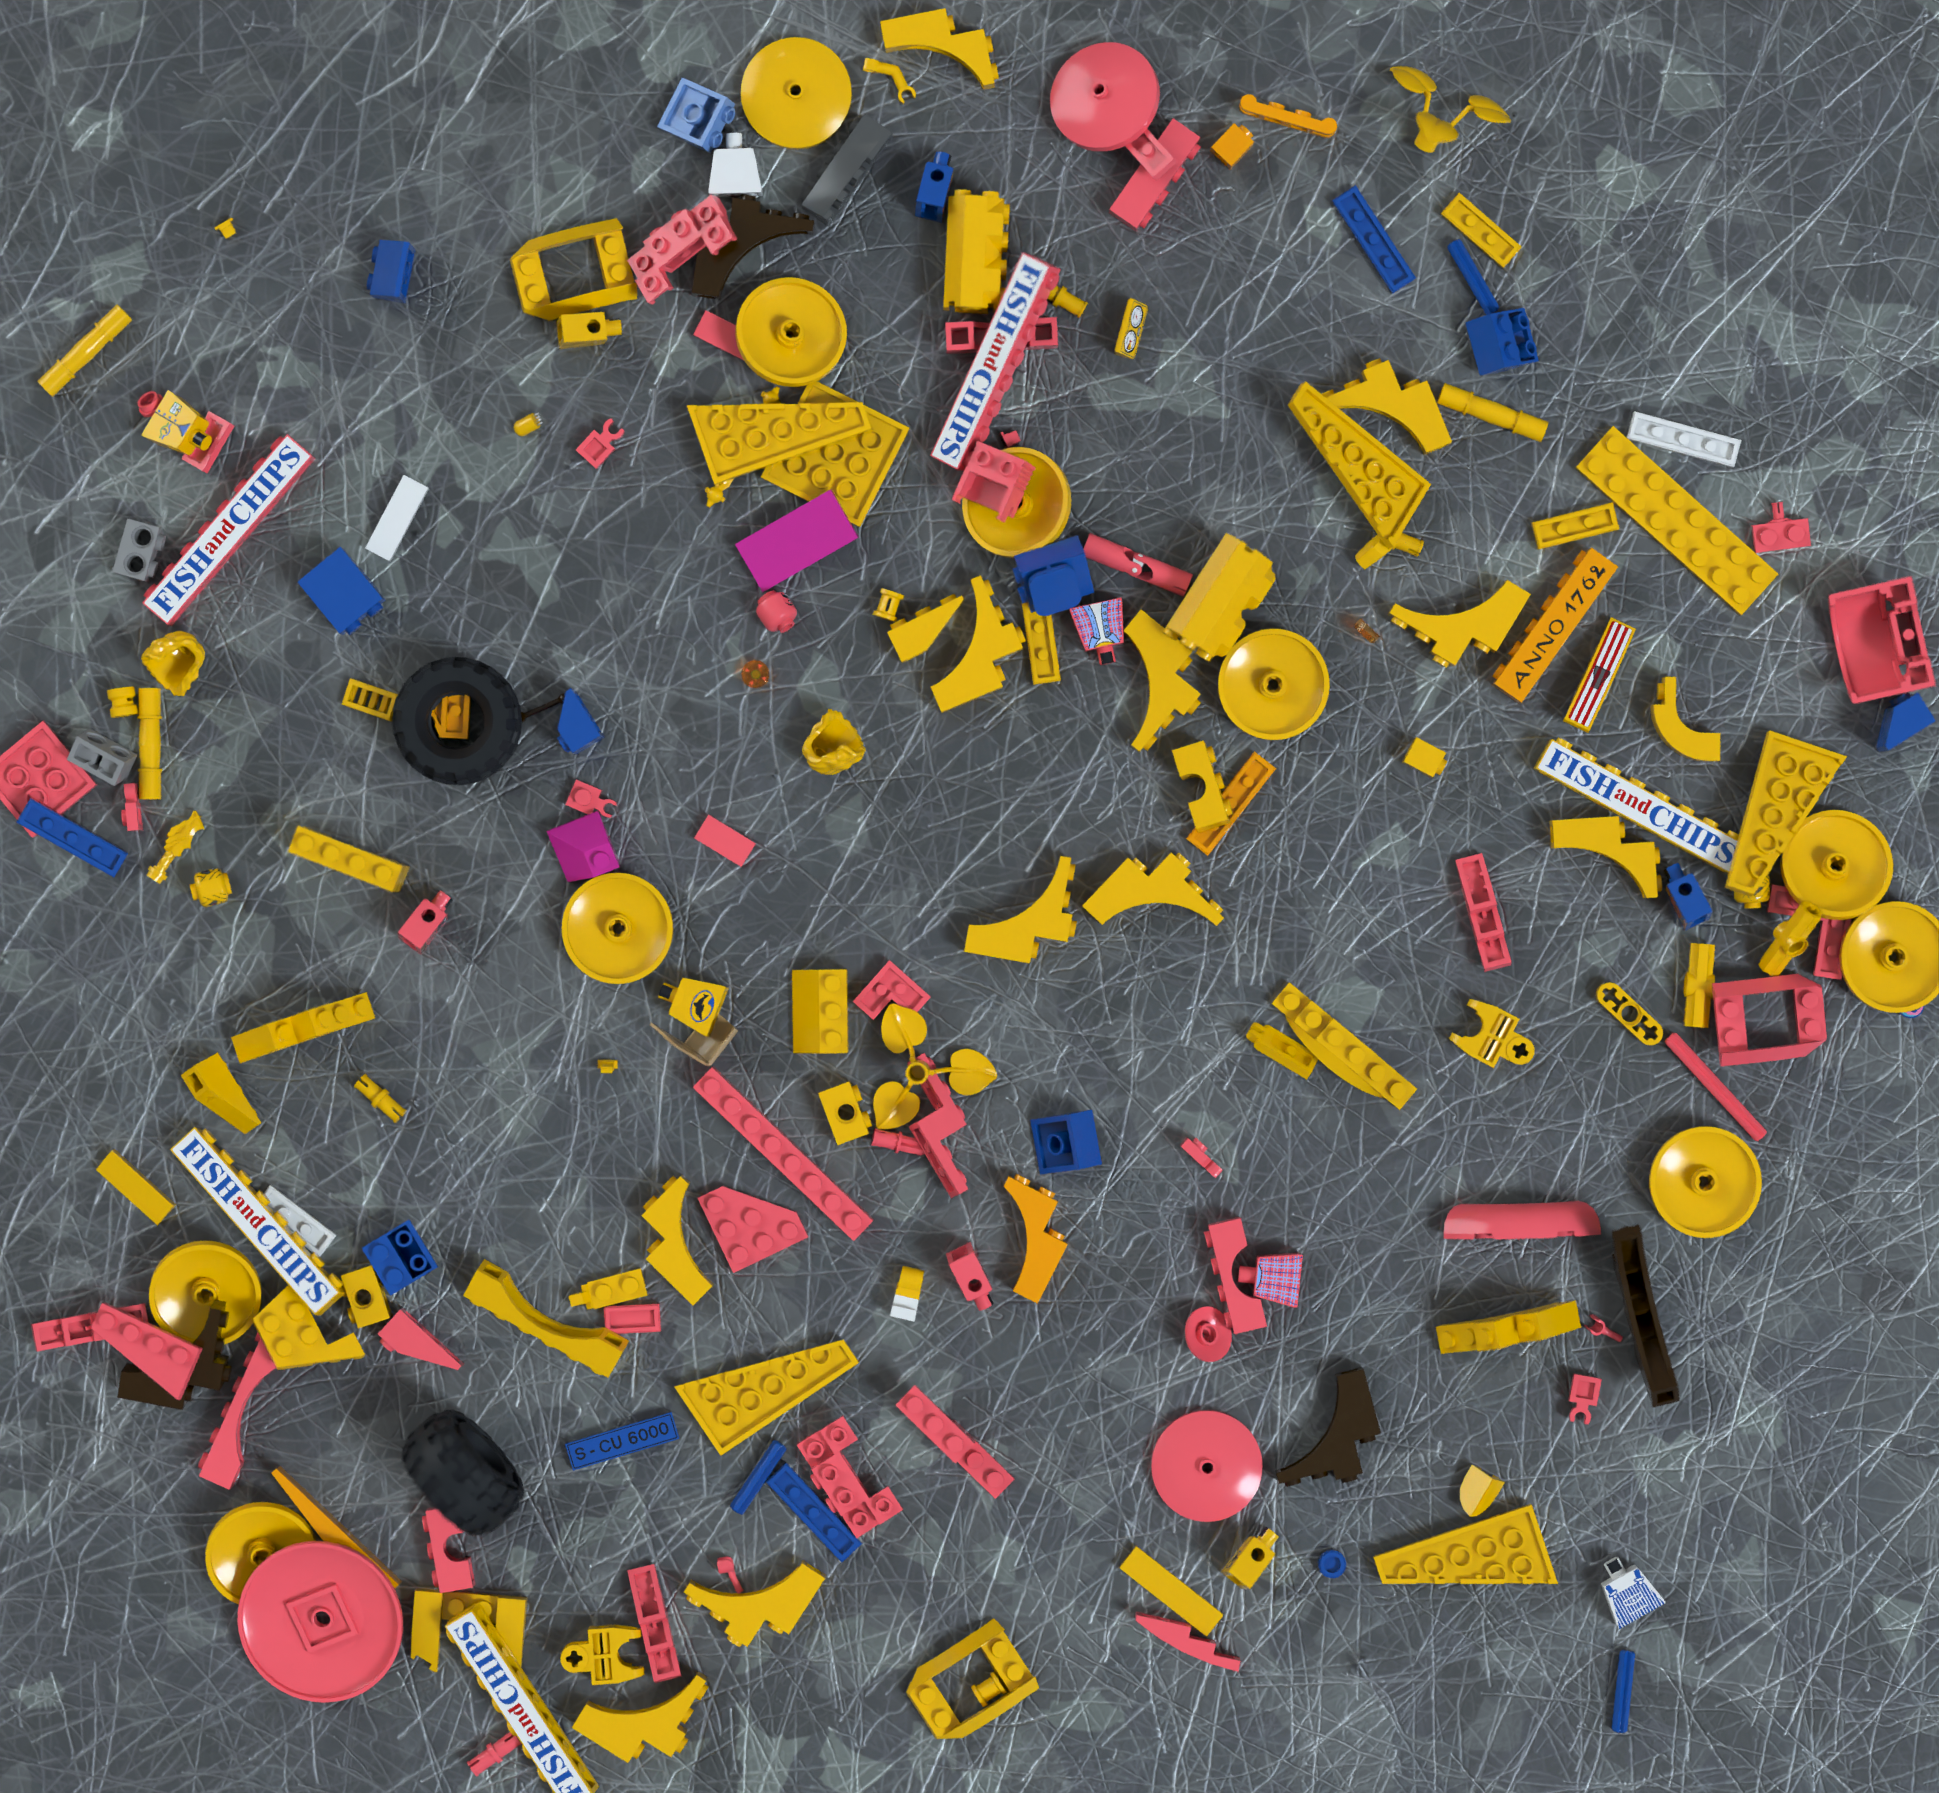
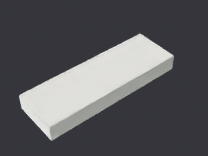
M403 475L365 549L391 562L429 488Z
M270 1185L264 1192L271 1201L268 1206L274 1212H281L289 1222L286 1226L292 1233L297 1231L307 1242L305 1247L321 1257L337 1234L273 1185Z

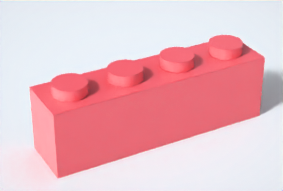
M1174 118L1158 141L1177 163L1157 181L1140 165L1109 209V214L1135 232L1140 226L1143 229L1147 226L1153 217L1150 211L1154 205L1158 204L1161 206L1169 194L1166 188L1170 182L1177 183L1185 171L1182 168L1187 158L1193 160L1201 148L1198 145L1200 136Z

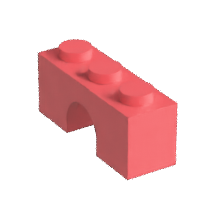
M435 1507L428 1508L425 1511L426 1515L422 1516L424 1532H429L431 1543H427L429 1559H434L436 1570L432 1571L434 1587H439L440 1593L473 1588L475 1578L471 1557L455 1558L450 1555L446 1547L449 1536L463 1533V1531L456 1528L450 1521H447Z

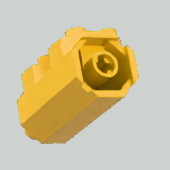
M954 190V196H949L943 310L949 311V306H954L955 312L988 314V308H993V313L997 310L1006 288H1000L1001 280H1006L1007 260H1002V252H1008V232H1003V225H1009L1010 204H1004V199L999 198V192L983 191L982 195H971L969 190Z
M1226 533L1166 625L1163 633L1175 641L1179 638L1185 648H1189L1192 651L1197 649L1196 654L1208 662L1214 656L1223 657L1227 655L1245 628L1242 610L1247 608L1249 610L1256 609L1275 581V573L1272 571L1273 562L1257 550L1249 548L1243 541Z

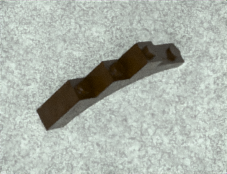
M1639 1224L1624 1226L1612 1231L1613 1265L1623 1296L1624 1312L1633 1336L1635 1356L1652 1407L1654 1408L1680 1401L1679 1388L1654 1301Z

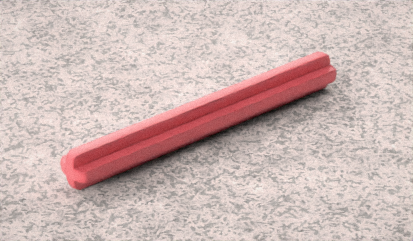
M1677 1033L1670 1034L1665 1039V1044L1755 1141L1761 1140L1767 1133L1764 1127Z

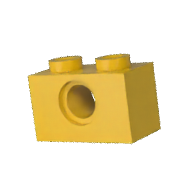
M848 1081L818 1093L837 1145L869 1134L868 1127H871L872 1123L867 1110L862 1112L858 1102L863 1099L857 1084L852 1086L851 1082ZM843 1104L851 1105L854 1108L853 1118L849 1120L842 1119L838 1112L840 1106Z
M372 1265L341 1275L343 1286L340 1288L345 1292L343 1297H348L351 1307L347 1308L352 1324L356 1323L357 1327L361 1328L393 1316L382 1281ZM365 1289L371 1294L369 1304L359 1302L357 1298L359 1290Z

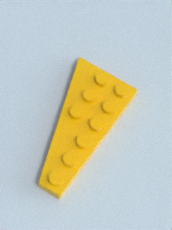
M1306 381L1303 382L1291 398L1288 407L1387 549L1394 547L1431 486V483Z
M863 402L687 405L715 485L872 430Z
M1773 731L1766 733L1725 888L1748 896L1755 894L1772 869L1773 864L1780 854L1783 853L1788 842L1818 801L1819 796L1831 782L1834 774L1847 756Z
M842 1339L679 1384L674 1387L721 1456L857 1365L859 1361L846 1341Z
M1532 1504L1373 1556L1382 1584H1558Z

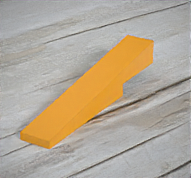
M281 1466L271 1472L323 1541L341 1544L360 1552L385 1573L394 1588L400 1585L402 1581Z

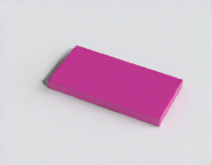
M830 489L735 545L761 591L764 592L854 541L859 536L834 492Z

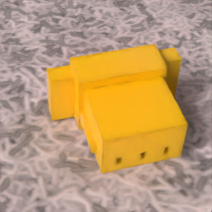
M233 218L225 219L220 222V225L215 227L216 230L219 229L226 239L236 234L235 228L231 223Z
M597 1060L601 1073H613L614 1069H618V1060Z

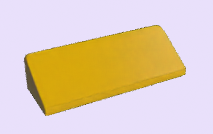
M116 1149L111 1150L96 1169L156 1225H159L176 1206L168 1196Z

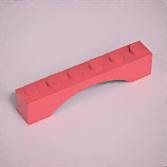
M259 1333L255 1337V1341L259 1342L255 1351L248 1353L243 1364L244 1367H247L243 1378L238 1376L233 1386L232 1392L236 1393L232 1403L227 1401L220 1417L224 1418V1421L220 1428L215 1427L209 1442L213 1443L209 1454L204 1452L198 1464V1468L202 1469L199 1474L200 1477L228 1490L234 1486L244 1464L240 1428L246 1403L255 1387L267 1374L276 1368Z

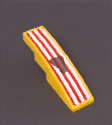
M1612 617L1609 619L1587 669L1582 675L1563 719L1564 722L1587 733L1590 731L1636 630L1635 628Z

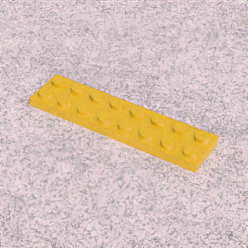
M1614 426L1609 429L1575 467L1740 616L1778 575L1772 567Z

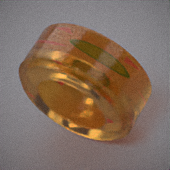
M1362 618L1354 624V628L1371 644H1374L1381 637Z
M750 661L742 669V679L751 688H761L769 680V669L761 661Z

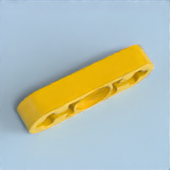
M1611 982L1603 983L1598 987L1596 991L1597 1001L1641 1043L1655 1045L1661 1041L1663 1037L1661 1025L1624 990ZM1605 988L1607 990L1614 988L1615 992L1613 995L1617 1000L1621 1001L1622 997L1626 999L1625 1002L1618 1006L1616 1012L1612 1009L1616 1006L1612 1000H1607L1606 1002L1603 1000L1605 994L1602 991ZM1626 1006H1633L1637 1010V1017L1632 1022H1627L1622 1018V1010ZM1644 1016L1647 1020L1642 1023L1648 1028L1654 1026L1656 1028L1654 1031L1656 1037L1655 1039H1644L1645 1031L1641 1027H1638L1635 1031L1632 1027L1637 1025Z

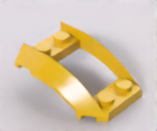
M615 218L528 240L510 258L523 313L533 317L537 316L549 322L558 319L560 315L576 314L619 302L636 300L637 284L634 282L631 266L627 261L629 258L621 231L623 227L619 220ZM593 238L606 289L551 303L538 252Z
M994 1618L949 1649L916 1668L917 1670L912 1681L909 1683L906 1694L935 1739L964 1738L1039 1689L1036 1677L1032 1676L1005 1634V1629ZM980 1648L1008 1693L960 1723L932 1678Z

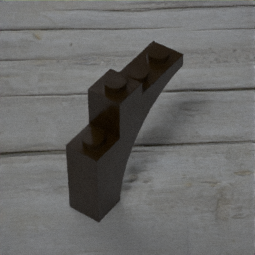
M741 194L740 198H733L729 224L737 239L735 241L731 240L718 250L719 253L717 255L711 254L707 246L697 253L692 295L721 300V294L729 275L749 252L763 243L782 236L797 234L814 235V220H809V215L793 213V217L782 216L781 211L766 209L765 213H761V202L756 201L755 196Z
M214 1301L203 1331L193 1342V1344L203 1349L182 1399L177 1400L140 1368L131 1363H126L121 1371L117 1398L183 1410L188 1401L192 1402L195 1386L220 1391L224 1382H229L232 1366L228 1365L229 1356L222 1354L225 1338L221 1337L222 1328H226L229 1319V1312L225 1311L226 1302Z
M1363 1367L1335 1374L1337 1399L1335 1410L1326 1432L1314 1448L1305 1456L1286 1467L1275 1470L1279 1484L1285 1483V1487L1301 1483L1300 1478L1311 1476L1312 1479H1319L1328 1476L1327 1471L1330 1470L1333 1471L1335 1480L1341 1479L1342 1483L1357 1480V1475L1363 1473L1354 1441L1359 1440L1360 1444L1376 1440L1375 1435L1381 1434Z

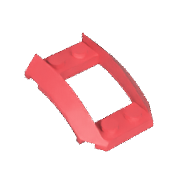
M1795 973L1712 983L1720 1066L1805 1057L1827 1039L1822 987L1812 980ZM1793 989L1798 1043L1748 1049L1743 995Z

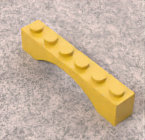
M486 1259L483 1260L476 1270L463 1295L472 1304L484 1307L497 1318L507 1320L517 1326L523 1333L537 1337L546 1346L560 1350L569 1359L579 1361L590 1367L594 1373L604 1375L609 1378L629 1343V1340L606 1327L593 1329L577 1328L548 1318L535 1309L522 1296L514 1285L509 1272Z

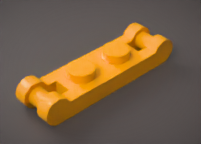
M1251 94L1244 95L1239 104L1240 111L1245 115L1323 138L1332 137L1337 129V123L1333 118H1325L1321 121L1311 118L1312 114L1303 110L1296 109L1295 113L1284 110L1285 106L1279 103L1269 102L1268 105L1257 102L1256 98Z

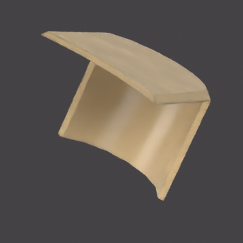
M719 1014L710 1037L694 1030L683 1043L655 1024L650 1023V1026L658 1031L671 1045L705 1066H711L738 1032L730 1022Z

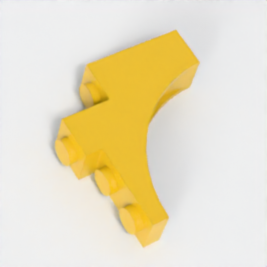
M1381 358L1365 364L1367 369L1361 372L1364 379L1362 383H1360L1359 379L1344 384L1345 390L1334 393L1332 389L1322 393L1325 398L1339 409H1363L1392 419L1410 433L1422 449L1424 455L1452 443L1428 381L1420 383L1419 379H1415L1404 384L1405 389L1401 391L1389 360L1382 362Z
M981 575L970 579L977 605L976 627L970 647L959 665L946 678L931 686L941 713L1003 688L1001 682L1006 680L1000 665L994 666L993 662L1023 650L1021 643L1026 642L1020 626L1015 628L1013 622L1005 626L1001 625L1000 622L1004 621L1005 618L1000 606H993L990 596L994 595L989 580L983 581Z
M1506 580L1492 597L1468 611L1452 615H1426L1405 609L1395 603L1388 615L1392 617L1390 622L1405 630L1406 627H1409L1416 631L1414 636L1424 643L1429 644L1430 641L1435 643L1429 652L1434 655L1432 659L1434 662L1445 668L1448 665L1454 667L1471 639L1475 641L1473 646L1486 654L1489 651L1496 652L1531 594Z
M1143 610L1137 613L1123 631L1140 653L1149 682V703L1146 717L1141 730L1130 745L1138 752L1142 748L1146 751L1150 749L1158 739L1154 734L1161 726L1165 730L1175 718L1171 714L1173 710L1182 717L1186 712L1192 715L1201 703L1197 699L1201 693L1176 674L1178 669L1183 673L1193 659L1189 655L1193 651L1185 648L1180 640L1177 639L1175 641L1163 633L1165 628Z
M1170 853L1149 876L1144 873L1147 867L1137 858L1133 861L1127 858L1082 905L1101 925L1123 910L1148 903H1168L1188 908L1202 915L1215 926L1224 919L1220 914L1223 909L1214 900L1211 899L1207 902L1200 895L1203 890L1194 881L1190 880L1187 883L1184 880L1192 872L1187 868L1191 863L1180 853L1176 856Z
M1060 856L1057 870L1048 888L1032 906L1019 915L995 924H969L964 952L1030 963L1031 958L1036 959L1039 942H1034L1035 936L1068 942V937H1074L1077 921L1072 920V914L1062 913V908H1068L1071 892L1066 891L1067 880L1073 881L1076 864H1070L1071 858Z
M365 992L265 1024L233 1036L231 1039L239 1063H243L375 1019V1015L368 994Z
M1574 1300L1556 1302L1495 1317L1436 1326L1440 1352L1445 1354L1473 1350H1496L1521 1342L1540 1341L1581 1328L1577 1303Z
M803 1560L786 1578L765 1589L746 1593H728L707 1588L690 1580L684 1593L688 1595L686 1599L697 1607L704 1605L710 1609L709 1614L722 1623L724 1620L729 1622L724 1632L728 1634L727 1639L738 1647H741L742 1644L748 1647L765 1619L770 1622L768 1626L777 1633L782 1634L786 1632L790 1634L825 1580L826 1574Z
M698 1671L688 1685L675 1696L658 1705L644 1709L617 1710L597 1705L588 1700L572 1728L629 1763L632 1757L637 1759L643 1751L645 1744L641 1743L642 1740L672 1757L675 1751L680 1754L689 1740L684 1737L687 1729L679 1725V1723L686 1724L694 1711L690 1708L695 1698L700 1701L709 1687L705 1684L708 1677Z

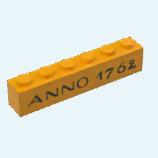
M1592 547L1587 552L1580 551L1573 561L1576 567L1570 575L1565 573L1556 586L1560 590L1555 597L1548 596L1540 608L1544 611L1538 620L1533 618L1525 628L1524 632L1528 635L1522 643L1518 640L1508 652L1512 657L1506 666L1501 663L1492 675L1496 679L1492 685L1518 704L1522 703L1618 568L1617 565Z

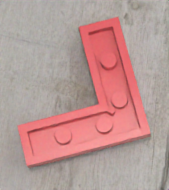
M1771 885L1770 899L1768 900L1766 912L1792 916L1799 907V904L1792 898L1785 886ZM1821 917L1812 976L1842 980L1839 959L1840 946L1843 936L1851 924V919L1832 920Z

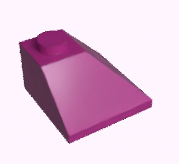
M598 810L547 830L567 882L594 878L620 867L619 859Z

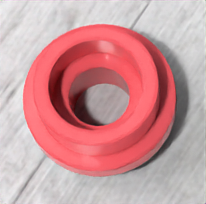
M154 391L142 395L138 400L140 414L143 417H152L163 399L162 395Z

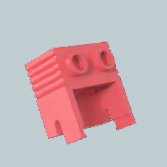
M977 441V446L974 447L975 451L972 452L968 466H966L951 500L961 504V499L965 498L999 512L996 518L1005 523L1007 517L1014 518L1024 495V490H1026V486L1029 484L1028 481L1031 479L1030 476L1033 475L1032 472L1036 467L1023 459Z

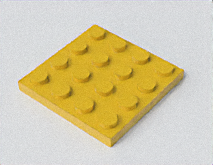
M817 381L806 386L798 404L857 401ZM864 405L872 430L767 466L761 478L808 502L832 489L851 524L860 528L910 428Z

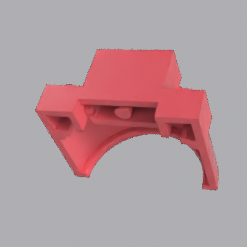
M1911 576L1831 594L1828 597L1829 615L1838 661L1847 693L1854 704L1936 686L1930 658H1928ZM1885 600L1891 602L1893 610H1886ZM1906 664V673L1902 676L1899 666Z

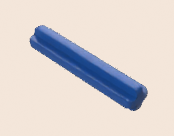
M1460 239L1454 240L1447 248L1484 313L1488 315L1496 312L1499 309V305Z
M777 1440L772 1441L730 1504L733 1511L741 1515L745 1513L787 1448L784 1444Z
M1621 1650L1619 1653L1612 1730L1617 1733H1626L1628 1729L1635 1653L1630 1650Z

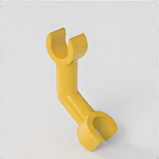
M865 58L863 71L891 75L899 91L898 100L901 104L904 105V99L902 98L904 91H909L912 97L916 98L915 90L908 86L897 65Z

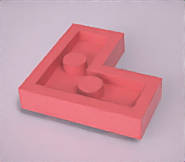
M889 960L853 1002L874 1020L891 1000L900 1006L918 1012L931 996Z

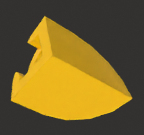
M1471 1465L1460 1487V1502L1463 1510L1470 1517L1483 1513L1497 1497L1505 1482L1495 1475L1489 1476L1482 1471V1468Z

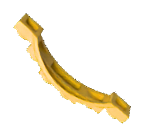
M1290 982L1271 1003L1285 1015L1295 1034L1311 1053L1327 1068L1356 1088L1373 1096L1385 1098L1398 1110L1405 1105L1417 1090L1415 1086L1381 1059L1374 1051Z

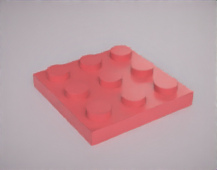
M45 721L40 722L0 756V800L17 820L30 798L37 800L62 815L98 785L86 770L67 760L70 753L69 749ZM24 827L32 838L38 835Z

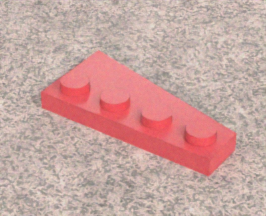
M106 1302L101 1303L91 1329L177 1400L182 1399L203 1348Z

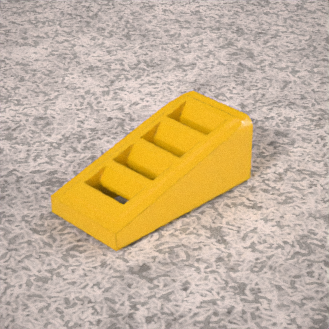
M350 678L342 705L392 722L393 707L398 694ZM358 687H360L362 691L358 703H354ZM369 691H372L368 707H366L365 703L368 697ZM380 695H383L379 710H375Z

